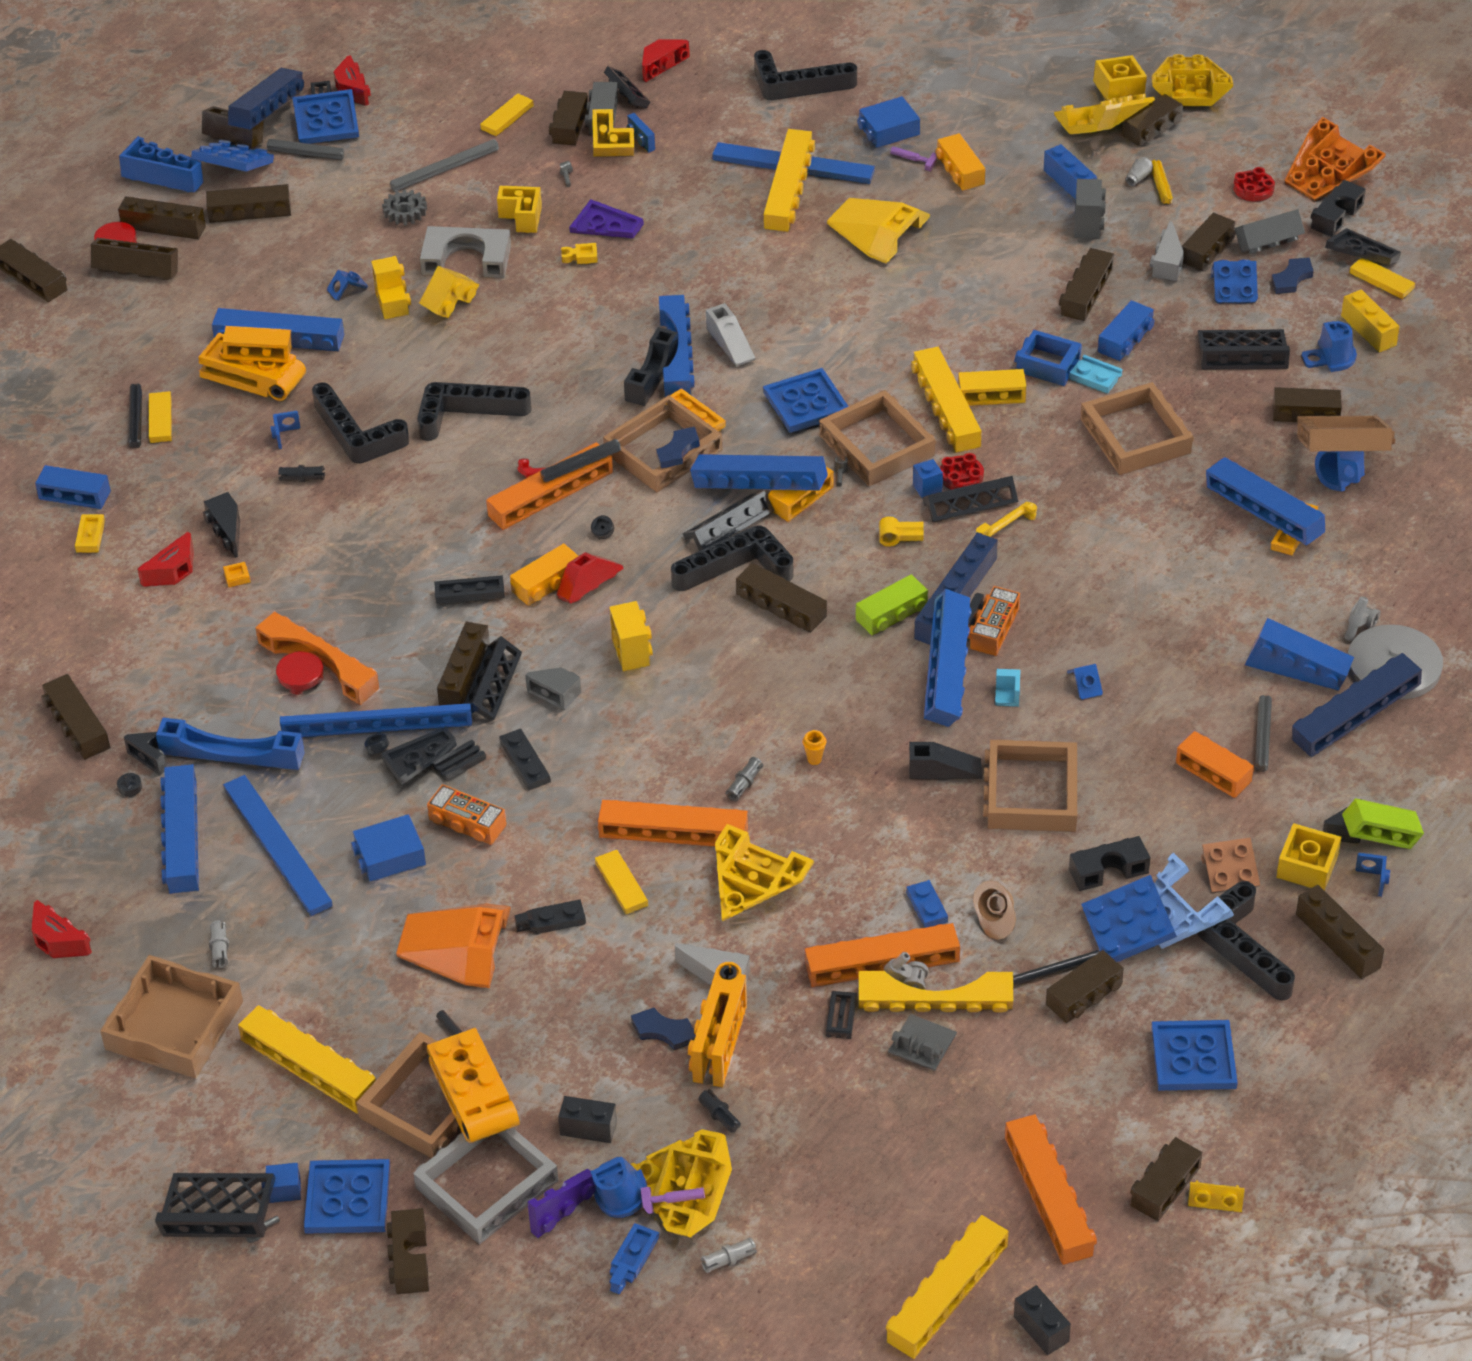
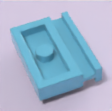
M1083 355L1082 360H1079L1070 371L1069 379L1108 394L1117 383L1118 378L1122 376L1123 369Z

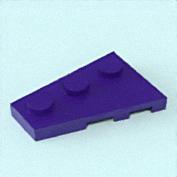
M590 199L570 225L569 230L570 233L634 238L644 225L643 218Z
M588 1168L567 1179L559 1190L555 1191L551 1188L544 1193L545 1197L537 1201L533 1198L527 1202L531 1233L537 1238L541 1237L545 1232H550L563 1217L572 1214L576 1206L593 1196L596 1188Z

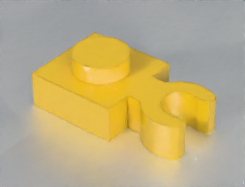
M596 243L575 244L576 248H561L562 263H570L573 260H577V264L598 263Z

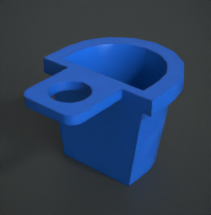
M1341 321L1323 323L1320 340H1318L1320 349L1303 351L1301 354L1304 364L1308 368L1328 365L1331 372L1350 368L1354 365L1357 357L1356 349L1353 346L1352 328ZM1311 355L1318 356L1320 360L1310 361L1308 357Z
M1319 451L1315 457V470L1320 482L1329 489L1341 492L1345 491V487L1349 484L1359 483L1361 477L1365 475L1364 451Z
M616 1157L590 1171L596 1188L593 1195L603 1213L613 1218H624L633 1215L643 1206L641 1188L647 1187V1182L641 1169L637 1171L623 1157Z

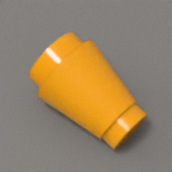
M817 730L807 732L802 740L807 761L811 765L821 763L827 742L823 733Z

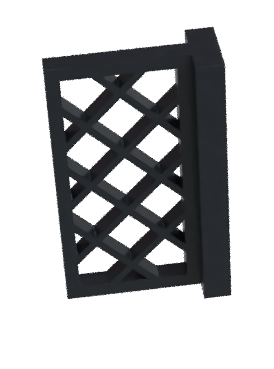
M1284 329L1198 330L1197 337L1201 354V369H1289L1290 347L1287 346Z
M173 1173L162 1212H157L155 1223L164 1237H264L266 1231L264 1219L276 1177L274 1173ZM179 1182H191L192 1185L183 1192L179 1193L177 1191ZM208 1182H215L217 1184L207 1193L201 1190V1187ZM233 1182H240L242 1184L232 1193L226 1190V1187ZM266 1182L265 1187L256 1194L251 1190L257 1183ZM195 1191H198L201 1197L189 1205L185 1199ZM223 1191L226 1197L214 1205L210 1199ZM248 1191L252 1197L239 1205L235 1199ZM180 1202L186 1206L178 1213L171 1212L172 1208ZM205 1202L211 1207L204 1213H195L194 1211ZM230 1202L236 1207L229 1213H220L219 1211ZM256 1202L260 1205L258 1213L245 1212L247 1208Z

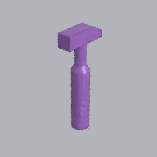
M894 146L890 151L892 155L916 162H925V170L931 171L937 162L936 153L934 152L930 158H926L918 153Z
M644 1187L641 1188L643 1208L648 1214L654 1213L652 1203H673L705 1198L704 1188H696L651 1196V1188Z

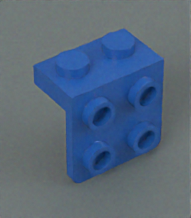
M1219 260L1213 262L1211 277H1214L1216 303H1255L1257 301L1256 261Z

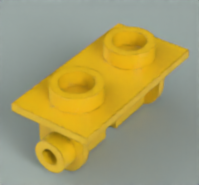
M1199 1180L1190 1182L1188 1206L1242 1212L1245 1188H1240L1239 1185L1234 1187L1198 1182Z

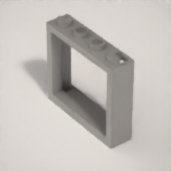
M514 1128L497 1133V1135L536 1167L537 1170L477 1218L433 1180L486 1138L469 1144L463 1133H460L455 1141L447 1147L441 1148L432 1159L421 1164L413 1173L416 1189L479 1245L526 1208L529 1200L537 1199L559 1181L557 1165Z

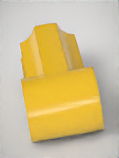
M884 517L879 521L880 543L891 547L897 545L899 541H923V522H898L894 517Z

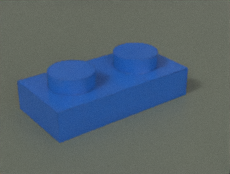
M635 113L627 115L628 124L626 128H634V138L648 153L654 151L655 134Z
M930 880L906 887V894L924 928L948 922V915Z

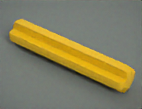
M1154 159L1151 161L1153 164L1152 174L1161 202L1163 204H1171L1173 196L1162 162Z

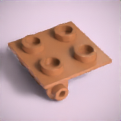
M1251 837L1202 844L1204 854L1201 855L1202 864H1206L1211 893L1227 891L1240 881H1247L1254 886H1260Z

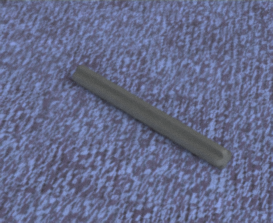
M495 139L489 140L390 181V187L394 192L483 157L499 149L498 142Z

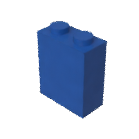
M903 96L859 109L858 127L865 132L867 139L872 141L876 148L920 135V118Z
M409 814L353 831L352 851L354 856L359 855L358 864L361 873H366L370 882L426 865L424 848Z

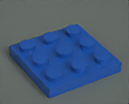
M352 89L292 97L300 143L312 144L359 137Z
M219 140L218 143H209V146H200L199 149L193 150L191 159L241 171H249L273 163L274 155L267 153L265 149L252 150L247 145L238 144L235 146L231 145L230 141Z
M823 368L763 386L764 395L789 433L817 425L819 420L849 407Z
M1151 875L1081 904L1100 951L1104 950L1116 962L1177 937Z
M1229 1020L1152 1021L1151 1032L1158 1091L1237 1089L1238 1082Z
M390 1159L310 1161L304 1221L305 1234L386 1232Z

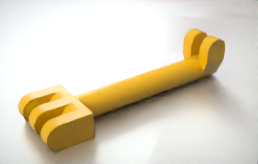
M1026 501L991 526L983 523L976 529V533L991 537L1022 515L1029 520L1036 519L1037 506L1032 502Z

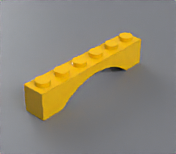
M859 971V1009H864L868 1012H876L879 1009H890L893 1012H902L905 1009H915L918 1012H928L931 1009H941L943 1012H954L956 1009L980 1012L982 1009H992L994 1012L1002 1013L1013 1008V972H986L980 978L965 986L951 990L931 991L908 986L894 979L885 971Z

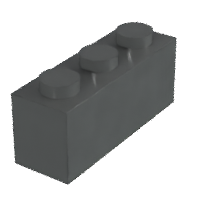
M593 82V89L589 90V102H587V114L589 115H585V127H589V135H593L592 110L613 109L614 128L618 104L617 82Z
M1299 209L1234 228L1241 252L1249 250V254L1262 251L1261 246L1267 245L1268 248L1280 245L1279 241L1286 239L1287 243L1299 240L1298 235L1305 233Z

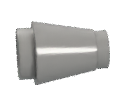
M1146 157L1136 159L1125 178L1126 182L1131 186H1135L1151 174L1152 162Z

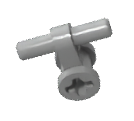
M1359 597V600L1352 608L1348 620L1350 624L1344 637L1347 641L1354 640L1359 626L1366 624L1367 628L1375 627L1380 618V610L1366 607L1368 603L1366 597Z
M902 952L896 959H891L885 965L883 971L894 979L908 986L912 985L911 987L925 990L924 978L928 975V967L918 961L906 964L910 960V955L907 952Z

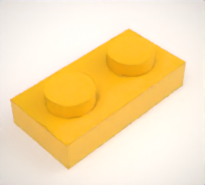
M81 514L75 542L76 553H99L105 524L104 514Z

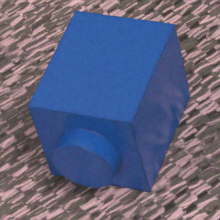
M934 459L913 465V486L922 499L927 495L942 492L943 472Z
M298 1163L266 1166V1173H274L276 1177L269 1203L301 1200V1176ZM261 1182L262 1189L265 1187L266 1182Z

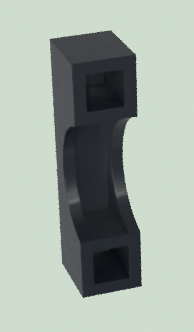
M659 327L656 329L649 340V348L643 366L640 370L632 368L624 380L625 401L642 406L646 405L663 378V367H668L676 355L678 332Z

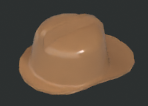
M989 880L982 882L977 886L973 895L974 908L984 933L990 938L996 940L1004 939L1011 934L1016 923L1013 897L997 881Z

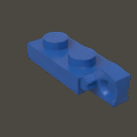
M636 1223L633 1224L611 1262L610 1275H612V1278L609 1281L611 1284L610 1291L620 1295L626 1283H632L637 1278L659 1239V1232Z

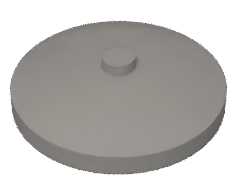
M1380 625L1361 632L1351 642L1348 654L1353 656L1354 659L1349 673L1355 682H1359L1368 676L1372 670H1377L1386 664L1390 658L1404 653L1422 669L1421 685L1399 700L1411 699L1426 694L1436 686L1442 673L1443 657L1436 643L1424 633L1402 625Z

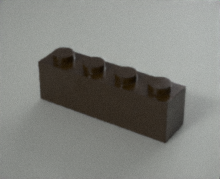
M282 184L206 191L209 223L291 216L289 185Z
M125 196L118 208L120 222L130 224L137 231L199 240L206 228L202 207Z
M97 238L91 243V268L98 269L101 272L117 271L122 275L132 273L138 274L139 277L154 276L160 280H169L178 272V248Z
M9 239L0 245V270L48 303L68 290L65 274L61 270L54 268L49 262L39 258L36 253L26 249L21 243Z
M1090 248L1088 253L1082 256L1080 267L1074 271L1073 280L1068 281L1065 294L1062 293L1060 296L1059 306H1061L1062 316L1081 321L1087 319L1113 271L1114 253Z
M753 562L736 578V595L777 615L781 619L789 621L798 628L811 633L827 617V600Z
M465 622L437 686L439 706L463 704L485 650L490 644L488 625Z
M68 674L42 684L44 692L41 695L42 701L46 708L50 707L52 709L51 714L54 721L61 723L60 726L64 736L71 738L70 742L76 753L80 752L85 760L110 749L106 730Z
M1319 885L1298 896L1296 915L1361 980L1381 969L1385 949Z

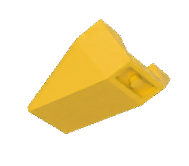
M1181 54L1167 57L1151 76L1152 87L1161 96L1166 94L1183 104V106H1212L1233 88L1232 76L1211 59L1200 54H1195L1192 57H1184Z
M1145 94L1133 95V98L1132 95L1120 97L1118 101L1117 98L1106 99L1098 105L1086 107L1061 106L1062 110L1055 111L1054 116L1069 134L1108 130L1152 103L1154 97L1146 98Z
M848 198L827 220V224L867 256L887 264L897 253V239L910 225L920 228L930 218V214L902 202Z

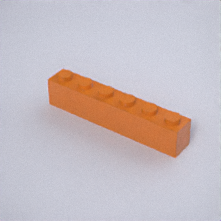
M596 442L561 461L597 447L599 444ZM607 456L549 482H544L540 472L486 499L488 516L504 530L613 473L612 456Z
M602 800L598 818L599 838L715 847V842L726 824L746 832L748 830V811L738 809Z
M953 923L939 924L932 927L915 928L909 931L805 948V966L812 988L858 980L859 971H883L885 965L891 959H896L902 952H907L910 955V960L906 964L918 961L924 963L927 967L960 962V944Z
M1036 1114L1006 1122V1142L1062 1265L1092 1257L1094 1245L1097 1244L1095 1232L1092 1228L1089 1229L1086 1224L1087 1217L1083 1207H1078L1075 1189L1073 1186H1069L1066 1181V1170L1057 1161L1055 1146L1049 1144L1047 1140L1048 1135L1044 1123H1039Z

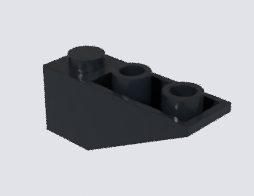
M229 492L204 501L205 511H203V516L207 524L211 523L216 537H221L226 551L230 550L236 558L239 552L240 516L237 503Z
M909 742V779H982L981 758L936 742Z

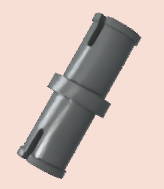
M751 757L743 770L737 772L734 782L725 792L730 800L738 801L746 788L752 786L755 776L763 768V763H761L760 759Z

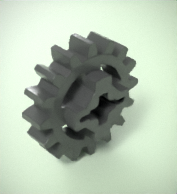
M403 189L402 193L395 191V195L389 194L388 199H384L382 209L384 217L388 218L389 222L395 221L396 225L400 224V222H403L404 225H407V222L415 224L414 220L421 221V216H426L427 202L425 196L421 197L420 192L414 194V190L406 192V189Z

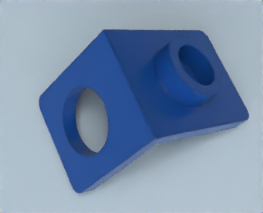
M337 270L327 287V291L335 300L339 301L348 284L367 289L368 285L353 271L348 273ZM339 281L340 289L338 292H335V284Z
M298 411L273 414L274 426H270L272 439L277 438L279 449H282L279 432L300 429ZM288 417L295 420L291 425L282 423Z
M1096 664L1067 670L1068 674L1074 673L1080 699L1103 694Z
M1358 853L1355 871L1380 874L1378 896L1382 897L1384 884L1389 885L1390 870L1386 869L1387 856ZM1365 860L1374 861L1376 865L1373 867H1366L1362 864V862Z

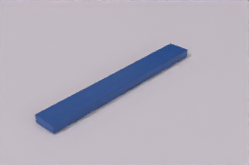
M718 142L712 158L715 161L776 170L781 152ZM811 156L810 167L807 166V175L870 184L875 172V166Z
M470 704L280 716L281 731L302 733V737L443 728L445 726H472Z
M243 775L223 784L225 792L309 915L313 916L332 907V900L247 777Z

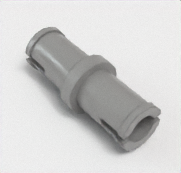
M217 920L210 925L211 939L209 941V948L212 951V965L216 967L218 961V968H224L228 965L227 949L229 948V940L226 937V923H221L220 920Z
M751 1237L731 1246L729 1244L723 1245L721 1250L701 1256L702 1267L706 1273H709L725 1265H735L737 1260L756 1254L757 1250L753 1249L756 1248V1245Z

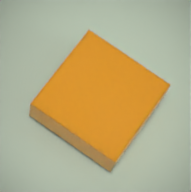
M245 562L223 567L228 588L251 583Z

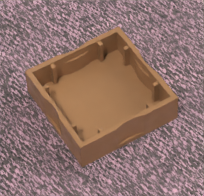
M148 955L132 980L127 994L116 1005L100 1030L105 1050L196 1079L243 1003L240 983L213 974L193 971L181 964Z

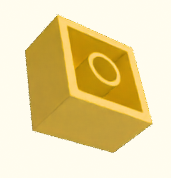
M1133 55L1095 60L1093 82L1105 99L1117 98L1118 101L1120 97L1132 95L1133 98V95L1145 94L1147 75Z
M637 601L610 606L611 638L622 671L650 666L649 656L653 655V651L648 640L652 639L650 627L644 624L646 623L644 610L639 609Z
M1293 823L1279 857L1276 878L1309 888L1319 885L1325 891L1339 855L1341 837Z

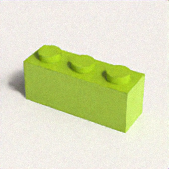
M910 574L856 603V621L873 636L880 631L886 630L893 624L903 621L906 617L921 611L928 602V589Z
M1355 798L1342 813L1350 837L1411 849L1424 835L1416 811Z

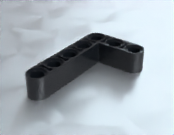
M759 50L754 54V72L762 96L766 100H779L848 90L857 86V65L851 62L778 72L772 54L769 51Z
M321 382L312 387L315 409L352 462L364 463L404 448L409 444L408 425L405 420L395 419L362 431L328 383Z
M431 382L424 389L417 417L419 436L425 441L436 439L440 432L444 412L526 416L532 411L530 391L525 387Z
M757 525L674 562L671 566V583L675 590L686 591L754 559H757L766 570L791 581L794 577L793 557L765 526Z
M1240 881L1219 896L1232 910L1234 915L1198 932L1197 935L1273 998L1281 1001L1287 1000L1293 993L1294 972L1236 925L1238 921L1252 912L1256 896V887L1252 883Z

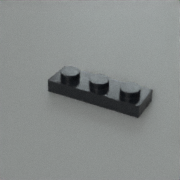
M609 66L606 67L603 73L609 78V82H617L618 92L629 99V104L636 108L638 106L644 108L649 106V99L622 71Z
M503 575L434 581L436 604L505 598Z
M521 728L499 736L500 744L528 790L551 782L548 771Z

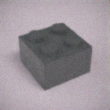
M1077 179L1074 238L1099 239L1100 230H1104V218L1101 217H1104L1106 188H1102V179Z

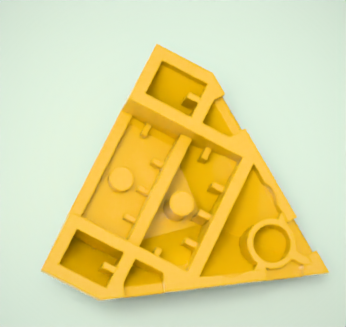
M726 824L715 842L722 922L801 883L814 864V860L791 851L788 858L782 857L751 844L748 832Z
M701 1129L695 1132L692 1138L670 1144L646 1156V1160L638 1164L631 1163L637 1171L642 1170L647 1187L651 1188V1196L664 1195L667 1192L704 1188L705 1198L673 1203H652L653 1210L663 1221L666 1231L692 1237L715 1220L732 1171L726 1136L724 1134Z

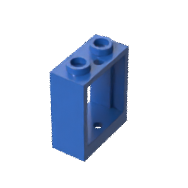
M1033 330L1030 336L1025 338L1022 349L1016 352L1014 362L1017 363L1016 369H1024L1025 375L1065 386L1069 380L1070 371L1081 360L1082 344ZM1034 349H1038L1064 358L1060 364H1056L1030 355Z

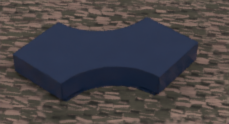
M1310 257L1289 259L1288 267L1284 271L1272 274L1271 281L1275 294L1296 292L1297 285L1302 280L1313 277L1314 270Z
M695 427L673 431L672 440L667 445L656 449L661 468L683 464L684 456L690 450L700 446Z
M655 1007L631 1015V1022L640 1040L658 1039L667 1043L673 1050L688 1046L690 1040H695L696 1035H694V1029L688 1018L670 1019L662 1016Z

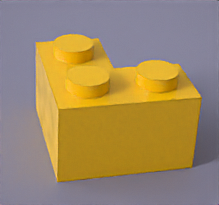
M613 109L592 110L593 157L634 156V128H613Z
M499 186L497 195L498 217L515 219L516 232L537 233L542 209L541 188Z
M396 256L371 261L375 294L384 320L409 315L408 306L411 305L409 293H405L407 288L405 280H402V276H405L403 264L398 263Z
M437 266L419 304L437 315L449 318L458 300L467 303L471 302L476 295L479 284L461 273Z

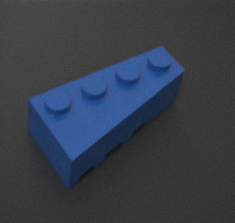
M138 136L119 155L121 177L193 193L203 184L201 161L191 159V157L184 154H173V150L169 148L164 150L158 148V144L152 141L148 144L144 142L142 137Z
M1267 618L1251 648L1245 666L1339 691L1348 675L1354 657Z

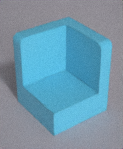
M997 669L995 705L1019 707L1020 670Z

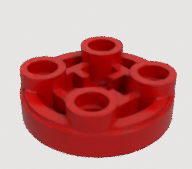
M1255 167L1253 170L1235 174L1233 190L1238 197L1247 201L1259 202L1273 195L1275 181L1270 175L1265 173L1264 168Z
M125 222L107 223L97 229L94 234V240L105 238L137 243L134 227Z
M973 453L944 457L941 461L940 469L943 472V485L952 490L983 482L984 468L976 460V456Z
M298 651L284 656L276 667L278 682L295 695L301 694L304 690L310 689L324 680L322 661L318 656L310 652Z

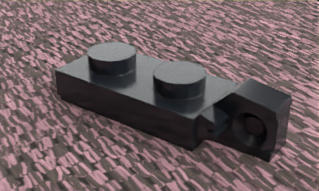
M581 899L534 908L514 915L517 932L531 930L541 934L586 924Z

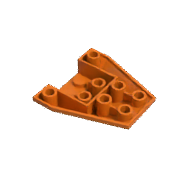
M1322 117L1309 130L1284 181L1312 200L1318 201L1331 194L1334 187L1339 186L1343 180L1352 182L1373 170L1386 157V154L1370 144L1365 150L1340 136L1338 125Z
M484 903L408 914L396 956L463 985L490 988L495 970L494 951L500 929H506L511 906Z

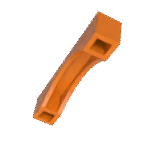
M274 611L255 627L258 644L275 654L305 651L318 656L322 664L329 668L338 678L343 695L359 705H362L380 689L378 674L373 668L363 665L356 658L348 656L338 647H333L321 637L308 632L303 626L293 623L286 616H282Z

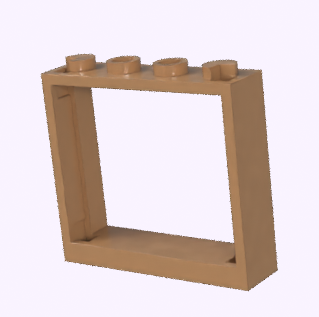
M1153 382L1081 403L1080 420L1119 475L1191 454L1192 442L1194 441L1192 432L1187 430L1181 417L1176 415L1172 405L1165 400L1162 391L1157 389ZM1150 402L1175 438L1125 452L1101 416Z
M886 390L819 420V436L843 461H845V457L848 458V466L869 487L935 456L936 440L934 436L929 434L922 427L921 423L916 421L909 411L904 409L895 397L891 396ZM884 410L916 443L872 463L840 430Z
M670 395L603 437V443L613 439H617L620 442L621 450L612 454V459L656 493L690 472L699 454L716 455L723 450L722 434ZM668 418H671L684 429L695 427L700 446L690 450L684 456L683 464L667 468L659 466L653 470L623 448Z
M1377 415L1298 416L1297 439L1310 452L1391 451L1392 444H1395L1396 440L1394 438L1395 431H1392V428Z
M990 740V749H985L984 764H989V767H984V782H989V786H984V800H988V804L983 806V817H988V829L1076 832L1077 743ZM997 759L1066 762V810L996 808Z
M419 1032L356 1104L360 1119L432 1159L441 1148L449 1145L456 1134L458 1135L462 1132L452 1111L430 1136L381 1109L383 1104L427 1055L429 1056L427 1045L437 1042L433 1038Z

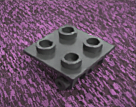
M910 1014L899 1032L894 1031L892 1035L894 1042L888 1053L935 1071L957 1032Z

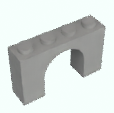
M427 226L420 256L422 275H433L437 266L444 267L446 259L452 253L459 250L472 249L483 254L484 277L505 278L511 249L510 230Z

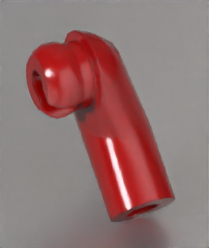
M527 458L518 460L517 470L526 478L545 469L532 468L529 466V459Z

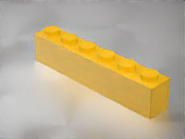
M788 129L763 214L764 229L789 232L790 225L795 222L796 213L794 210L799 208L800 198L798 196L803 193L804 184L802 182L806 181L807 166L810 167L811 165L810 153H814L815 140H812V131Z
M939 346L915 351L914 361H911L912 372L917 374L919 386L924 388L926 400L931 402L933 414L938 416L940 428L945 430L948 444H952L956 453L981 447L982 431Z
M260 1005L238 1024L241 1041L358 1114L356 1102L376 1081L375 1076L370 1071L360 1069L349 1058L344 1059L336 1054L330 1046L320 1044L312 1035L304 1034L293 1023L285 1022L270 1009L266 1010Z
M983 1215L975 1223L971 1222L966 1228L960 1241L956 1240L952 1244L947 1257L937 1262L929 1278L925 1277L921 1281L913 1297L909 1296L905 1300L897 1316L893 1315L886 1325L887 1343L915 1359L1007 1248L1009 1231Z

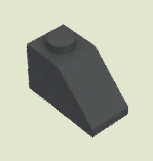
M562 667L532 671L525 675L528 692L563 710L581 694L580 677Z

